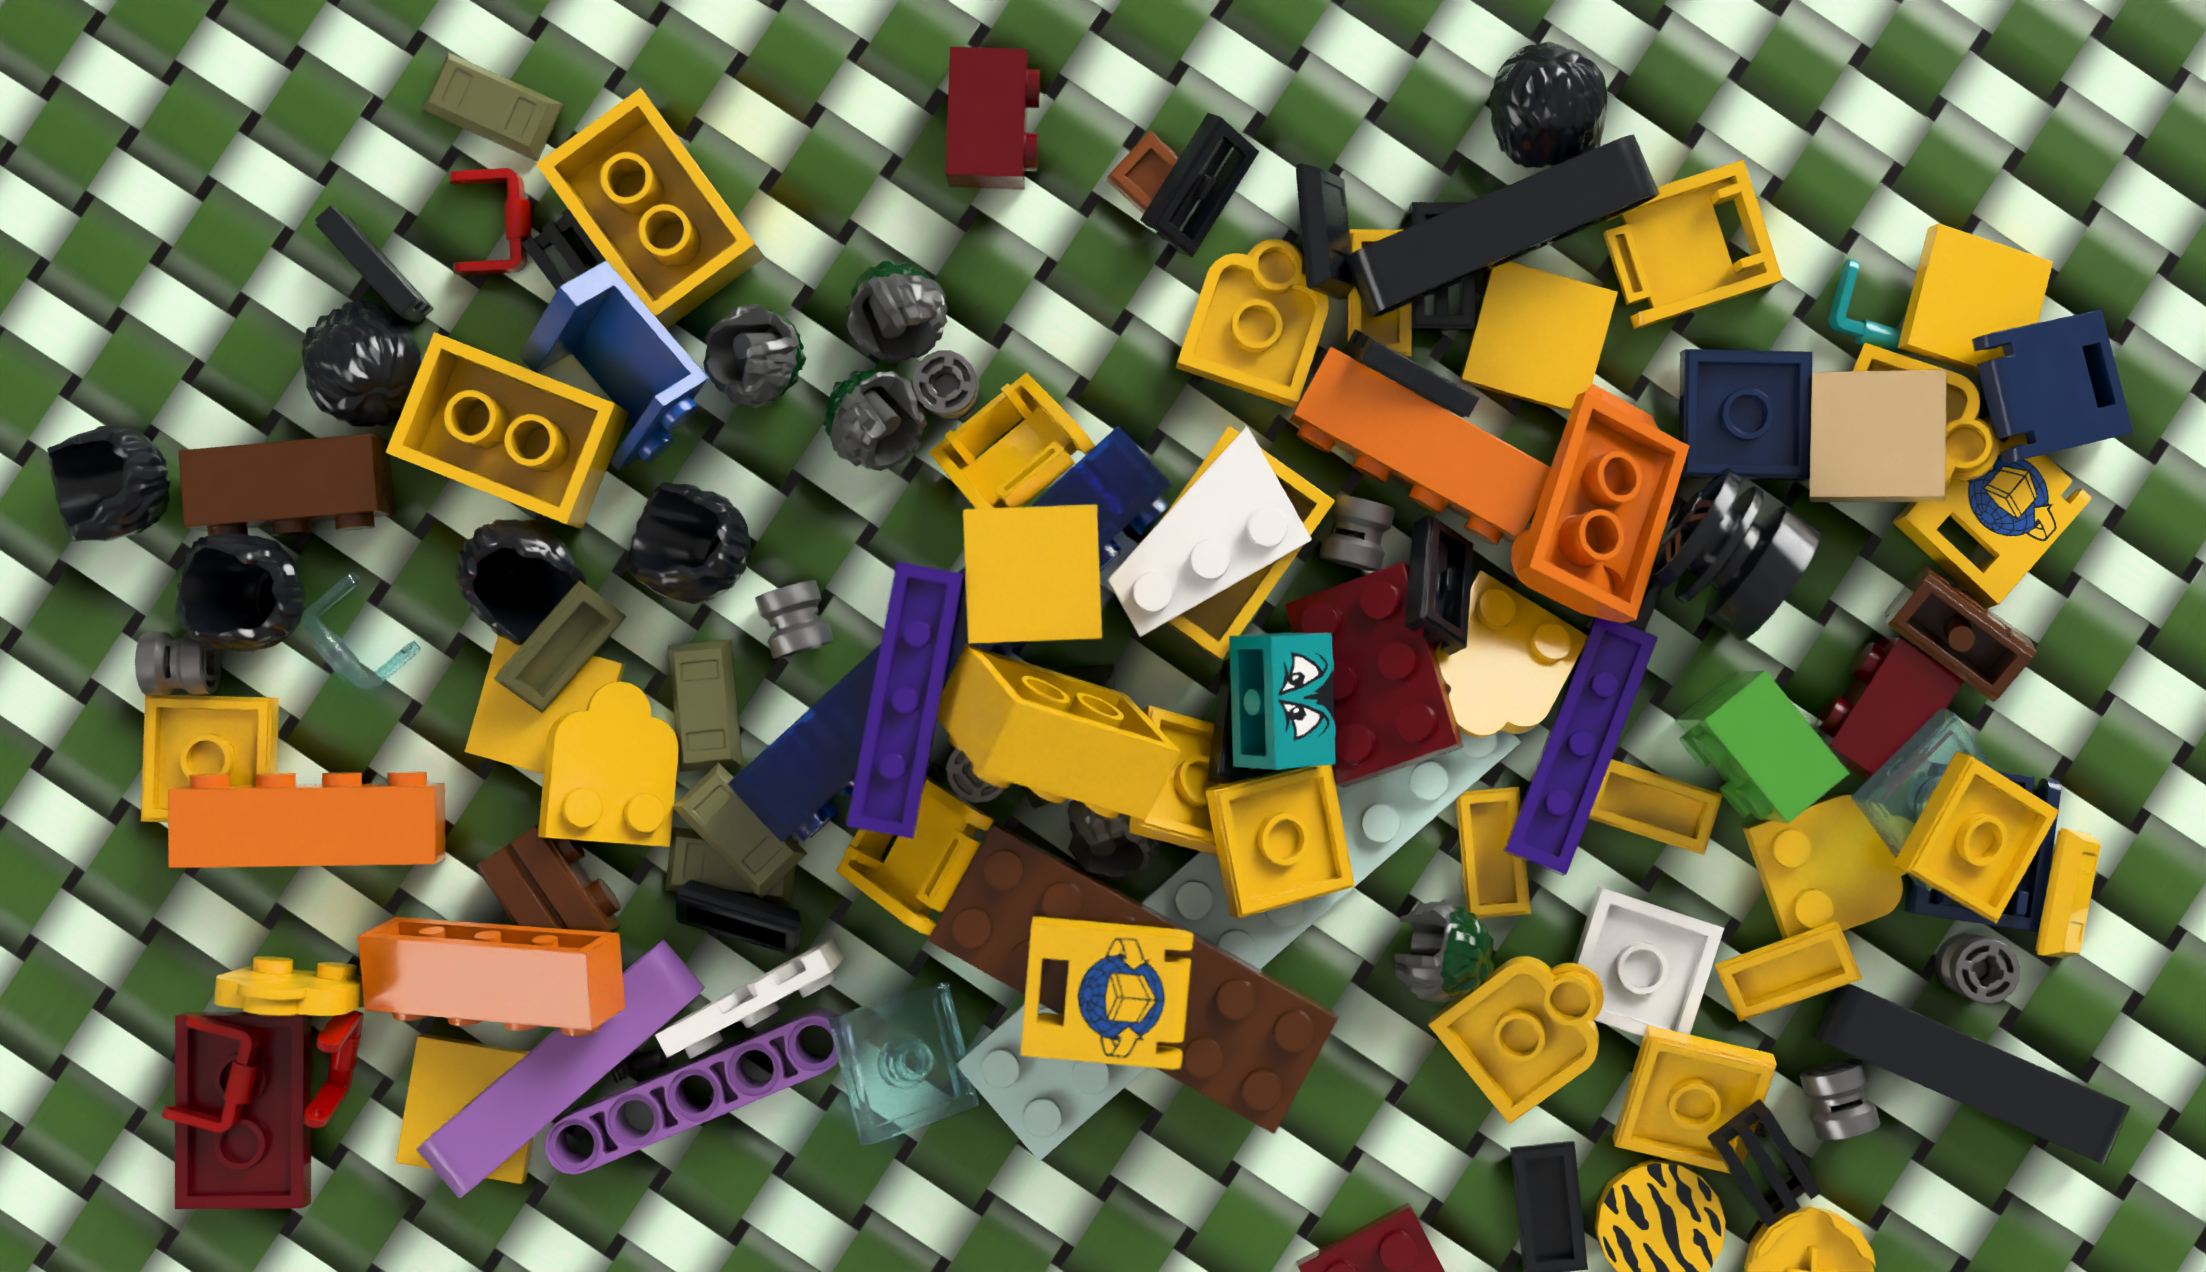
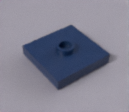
M1684 349L1681 351L1679 441L1690 447L1680 478L1713 479L1721 470L1729 468L1744 480H1809L1812 352Z

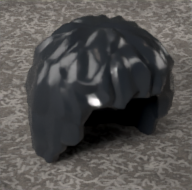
M1554 42L1528 45L1514 52L1498 70L1494 86L1490 91L1492 130L1498 140L1500 151L1505 152L1514 164L1522 165L1525 168H1542L1545 165L1553 167L1600 147L1607 110V89L1603 72L1586 55L1575 49H1567V47L1555 44Z
M359 299L354 302L345 303L341 309H332L329 315L320 316L315 327L306 329V337L302 341L306 387L313 401L322 412L357 427H372L375 425L386 427L391 421L399 420L422 362L419 348L412 337L410 329L398 317L373 301L365 302Z
M99 426L94 430L71 436L65 441L47 448L48 463L51 466L50 473L55 487L56 500L60 506V515L64 520L69 538L73 542L86 540L111 541L124 536L139 534L159 521L160 517L167 510L170 501V479L167 477L168 470L166 469L168 463L157 446L139 431L130 427Z
M663 482L649 497L643 513L637 522L636 532L632 537V545L627 559V571L637 581L661 596L690 604H697L716 598L735 586V583L746 569V563L751 558V544L746 521L730 500L713 491H702L697 486L690 484Z
M497 519L492 524H484L474 531L473 538L464 541L463 548L457 553L456 584L465 598L466 606L481 621L490 626L494 633L518 646L526 641L579 580L586 585V576L577 567L569 548L549 528L537 520Z
M244 534L210 535L199 537L197 541L193 542L192 548L186 552V561L180 570L181 579L178 583L179 592L176 595L175 613L178 615V623L188 632L191 639L201 641L217 649L255 652L259 649L276 646L295 631V628L299 626L303 615L302 611L305 608L306 591H304L300 571L293 558L278 542L260 536Z

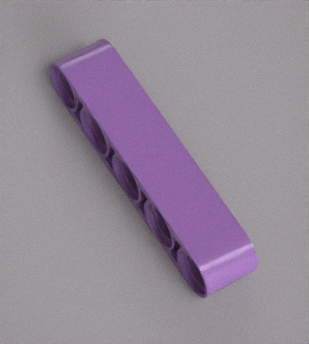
M664 939L623 972L625 1009L602 1023L601 1029L592 1034L568 1036L562 1034L561 1028L555 1029L416 1149L458 1198H461L479 1184L704 990V985Z
M822 1008L810 1010L577 1107L554 1123L548 1131L544 1145L546 1156L552 1166L562 1173L572 1175L585 1173L822 1074L832 1068L847 1049L849 1040L847 1025L842 1017L832 1010ZM811 1025H818L827 1029L833 1038V1051L821 1057L807 1052L802 1045V1030ZM758 1050L767 1054L773 1062L774 1071L772 1078L758 1081L749 1077L742 1063L745 1052ZM699 1075L709 1080L714 1091L711 1104L697 1105L688 1099L684 1091V1083L687 1076ZM639 1100L649 1105L654 1115L652 1129L640 1130L630 1125L625 1114L628 1101ZM579 1125L589 1130L594 1140V1148L591 1154H579L571 1149L566 1137L569 1126Z

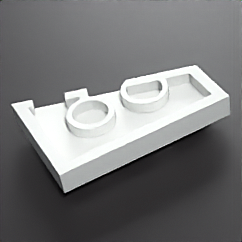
M1248 426L1244 428L1108 579L1111 588L1139 637L1151 632L1312 540Z
M831 937L666 1026L655 1036L667 1058L684 1049L689 1059L724 1041L719 1030L739 1020H742L745 1027L749 1028L778 1012L780 1008L776 1002L777 1000L796 990H799L802 998L834 982L837 979L833 970L845 958L834 937Z

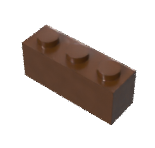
M373 434L178 450L184 527L206 531L208 536L220 534L248 535V528L271 526L273 536L304 535L312 533V522L335 521L336 530L375 528L374 517L395 515L390 454L385 453L389 440Z

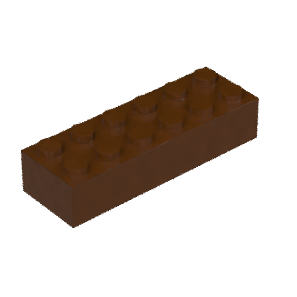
M994 822L927 941L1026 995L1033 917L1178 929L1192 932L1193 946L1191 950L1165 949V956L1191 959L1184 1041L1180 1043L1157 1042V1046L1174 1047L1182 1050V1065L1178 1069H1156L1275 1134L1338 1020L1334 1011L1100 879L1085 873L1082 869ZM1043 958L1039 1003L1058 1014H1065L1069 961Z

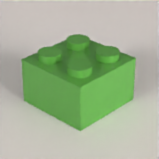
M1766 670L1733 672L1675 719L1685 731V734L1679 739L1686 751L1704 768L1711 763L1726 782L1720 787V791L1730 805L1743 817L1751 813L1759 820L1764 819L1788 824L1850 774Z

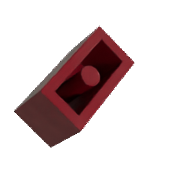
M950 46L945 173L949 187L1025 190V171H1037L1038 133L1027 132V108H1039L1040 70L1029 69L1027 49Z
M1900 637L1880 639L1877 644L1870 642L1864 647L1850 669V674L1855 676V679L1842 698L1836 695L1826 704L1815 724L1821 730L1818 735L1842 765L1874 786L1888 788L1896 787L1964 682V680Z

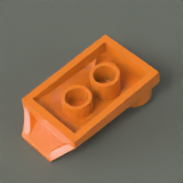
M1591 384L1587 391L1578 394L1552 462L1531 526L1517 535L1512 544L1510 559L1513 571L1519 581L1530 589L1584 615L1618 623L1637 620L1690 446L1662 432L1658 428L1653 415L1594 384Z

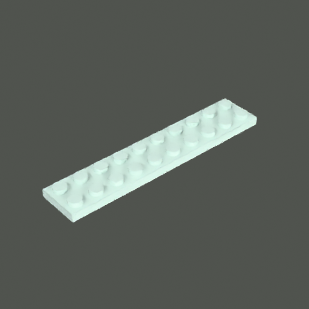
M1502 730L1485 738H1474L1460 733L1464 748L1344 788L1336 785L1355 887L1521 743L1514 734ZM1198 851L1145 897L1141 903L1261 969L1354 887L1243 918H1235L1229 915L1218 856ZM1023 1003L957 1061L956 1066L1040 1162L1148 1067L1020 1056L1025 1003ZM1039 1003L1038 1015L1042 1012L1058 1014Z

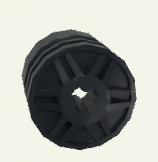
M1726 468L1721 470L1701 491L1695 493L1676 515L1662 538L1661 547L1656 555L1649 580L1662 589L1668 587L1681 575L1675 589V598L1682 603L1689 602L1708 585L1711 586L1712 590L1704 609V618L1738 641H1742L1758 631L1789 595L1813 557L1821 533L1820 529L1786 506L1777 508L1759 524L1756 523L1755 519L1764 498L1763 491L1753 486L1735 500L1742 484V478L1731 469Z

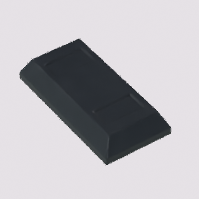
M1304 163L1297 164L1296 180L1307 287L1339 300L1345 299L1355 284L1344 260L1351 254L1344 179L1321 168Z
M695 880L687 881L678 887L676 891V920L678 923L793 956L794 954L798 955L802 929L799 910Z
M1564 1141L1510 1147L1523 1272L1588 1270L1575 1142Z

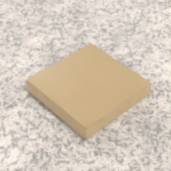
M1947 370L1812 372L1810 502H1945Z

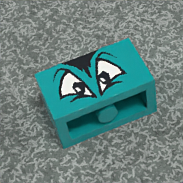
M1275 633L1229 636L1233 767L1277 770L1336 764L1332 633Z

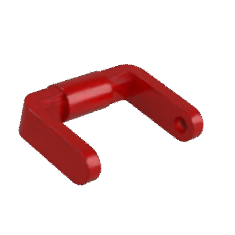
M509 168L450 172V183L456 185L507 183V200L504 201L506 240L509 241L510 248L509 260L457 262L453 264L454 274L482 275L522 271L527 264V251L521 243L532 236L530 201L525 200L523 179Z
M354 1010L347 1014L334 1015L318 1034L317 1048L323 1052L331 1053L327 1080L304 1113L303 1121L309 1127L320 1128L325 1126L350 1090L364 1020V1013Z
M188 1015L187 1027L240 1040L236 1060L232 1062L223 1097L225 1105L221 1117L170 1105L164 1106L162 1117L167 1120L221 1133L235 1127L239 1123L243 1106L250 1103L259 1068L255 1060L260 1045V1037L251 1028L205 1016Z

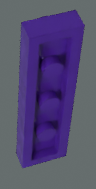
M903 562L896 563L848 815V827L911 839L915 837L964 574Z
M1594 617L1586 643L1578 657L1503 849L1505 853L1562 876L1567 875L1658 639L1655 635L1625 623L1613 622Z

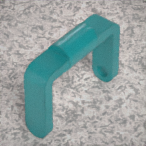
M1847 259L1841 270L1828 321L1830 327L1836 332L1855 337V343L1859 345L1867 343L1892 352H1896L1898 349L1912 353L1897 348L1901 335L1900 329L1865 319L1860 322L1846 318L1859 270V261Z

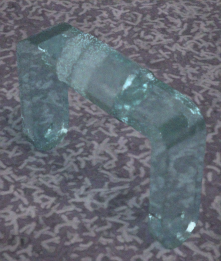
M354 571L346 575L307 608L302 615V623L317 641L314 648L338 676L345 674L357 688L373 690L412 659L421 648L415 641H412L370 676L364 672L358 665L359 659L335 631L330 632L319 619L320 616L361 582L362 579Z

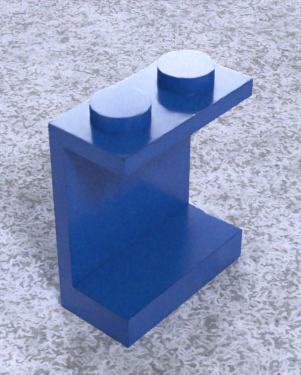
M607 260L558 288L518 355L530 370L539 373L572 354L610 399L618 406L629 411L627 418L634 427L610 461L618 471L638 458H641L645 463H649L672 445L675 438L670 432L688 420L697 410L698 405L693 399L708 380L705 373Z

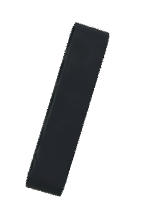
M1634 134L1628 135L1378 240L1351 253L1344 260L1368 317L1371 319L1399 309L1632 210L1657 197L1659 191Z
M1847 984L1833 990L1813 1037L2103 1165L2107 1163L2130 1108L2125 1103L1852 984Z

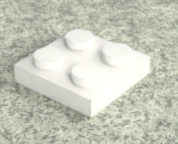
M1597 886L1572 962L1590 968L1602 982L1604 988L1603 1007L1594 1020L1640 1036H1644L1647 1025L1690 1035L1724 928Z

